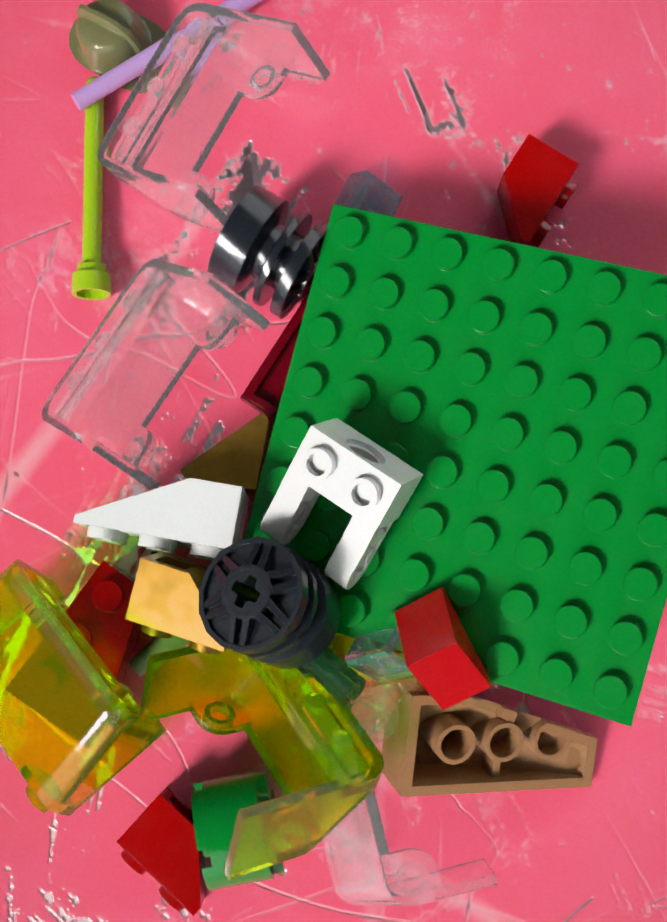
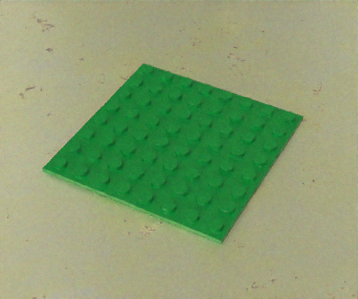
M333 204L244 539L259 536L275 540L261 530V522L311 425L338 418L421 472L423 476L400 517L392 523L369 566L356 584L349 590H346L333 581L340 594L341 619L336 633L404 654L394 612L443 587L492 683L631 727L667 599V275ZM320 494L300 531L284 546L315 563L325 571L328 561L353 516Z

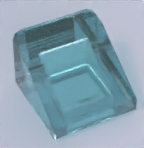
M366 170L350 174L335 204L393 216L403 196Z
M398 627L356 637L344 657L345 662L349 666L379 683L413 676L406 666Z

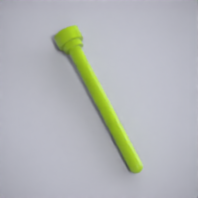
M96 76L90 77V78L86 81V84H88L89 82L93 81V80L96 79L97 77H96ZM104 98L85 109L82 262L77 264V271L72 273L71 294L74 297L84 300H103L111 296V275L106 272L107 267L102 263Z

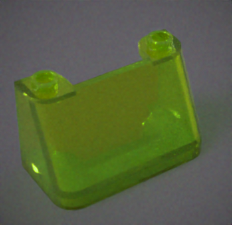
M16 559L0 573V744L28 783L25 793L31 803L43 813L51 810L60 815L70 816L167 730L152 710L148 709L143 714L138 713L141 709L131 697L134 695L128 686L116 680L65 612L68 608L65 602H63L66 596L55 581L22 560Z

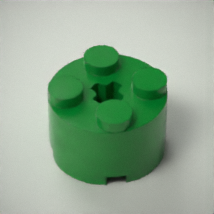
M254 770L193 783L196 791L192 792L191 800L197 850L203 851L204 857H210L211 867L201 868L209 891L274 879V874L285 872L280 840L276 838L273 822H278L273 790L270 791L266 771L257 773Z

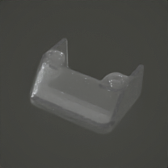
M206 3L192 4L176 16L104 136L98 149L99 161L115 177L180 219L221 233L229 217L214 202L215 187L205 175L198 172L241 98L261 100L272 96L281 87L289 72L323 81L327 80L330 72L296 22Z
M152 259L136 271L44 404L42 419L148 489H156L160 486V483L141 471L150 463L155 453L154 434L146 428L199 349L214 351L218 348H225L234 340L240 323L265 331L270 322L213 273Z
M413 674L310 699L301 706L296 716V733L333 888L343 901L352 905L418 906L498 885L496 874L485 858L438 870L433 858L421 849L405 848L389 852L363 746L382 742L395 732L399 722V710L395 693L422 687V684Z

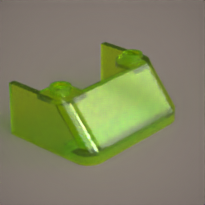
M190 646L149 655L139 710V717L142 723L190 711L197 724L209 733L229 735L245 731L284 794L282 797L239 809L223 869L228 880L309 853L377 787L384 768L383 756L315 660L302 667L280 669L230 649L224 652L220 651L219 654L214 655L196 651Z

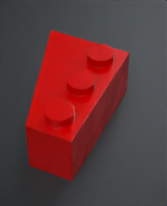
M105 560L101 562L8 688L91 751L104 746L109 731L108 726L124 685L123 680L129 665L128 661L135 651L142 628L141 624L125 619L135 578L114 563Z

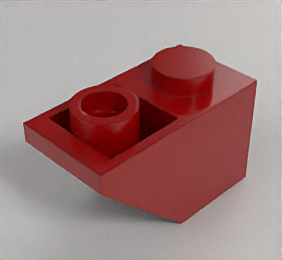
M528 134L504 171L497 193L509 241L539 248L553 223L546 220L555 205L563 210L578 186L571 178L579 163L531 134Z
M166 787L116 842L124 849L121 852L122 858L134 871L141 875L147 871L162 885L158 889L159 893L170 906L177 911H182L185 908L194 916L206 898V884L201 869L205 868V857L203 851L197 850L192 810Z

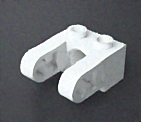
M338 418L310 426L261 522L260 528L283 545L288 544L304 525L320 494L351 514L353 517L328 561L324 572L326 576L346 590H349L356 584L369 566L392 523L400 517L423 474Z

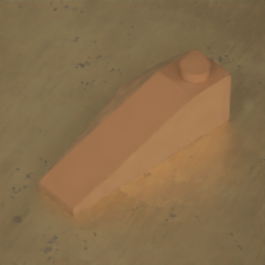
M427 691L407 692L385 720L380 770L401 797L591 787L598 739L592 734L477 696H472L443 710Z

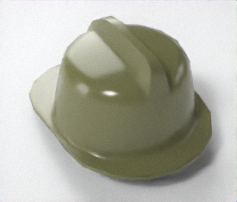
M95 0L87 6L84 4L79 5L77 9L78 18L74 21L69 33V47L80 64L101 76L168 34L155 23L133 11L121 0ZM176 54L123 85L121 88L131 92H149L161 87L172 76L176 65Z

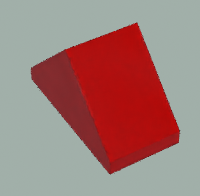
M443 587L394 612L406 666L443 710L493 686Z

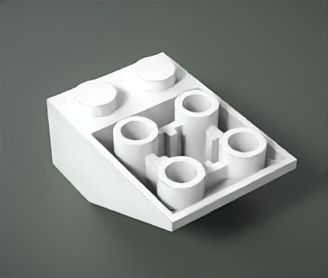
M188 478L75 514L73 522L88 528L86 537L94 538L97 541L126 546L128 537L139 539L138 546L146 547L147 550L176 554L178 545L191 548L190 555L195 556V558L213 561L220 551L242 539L249 497L241 486Z

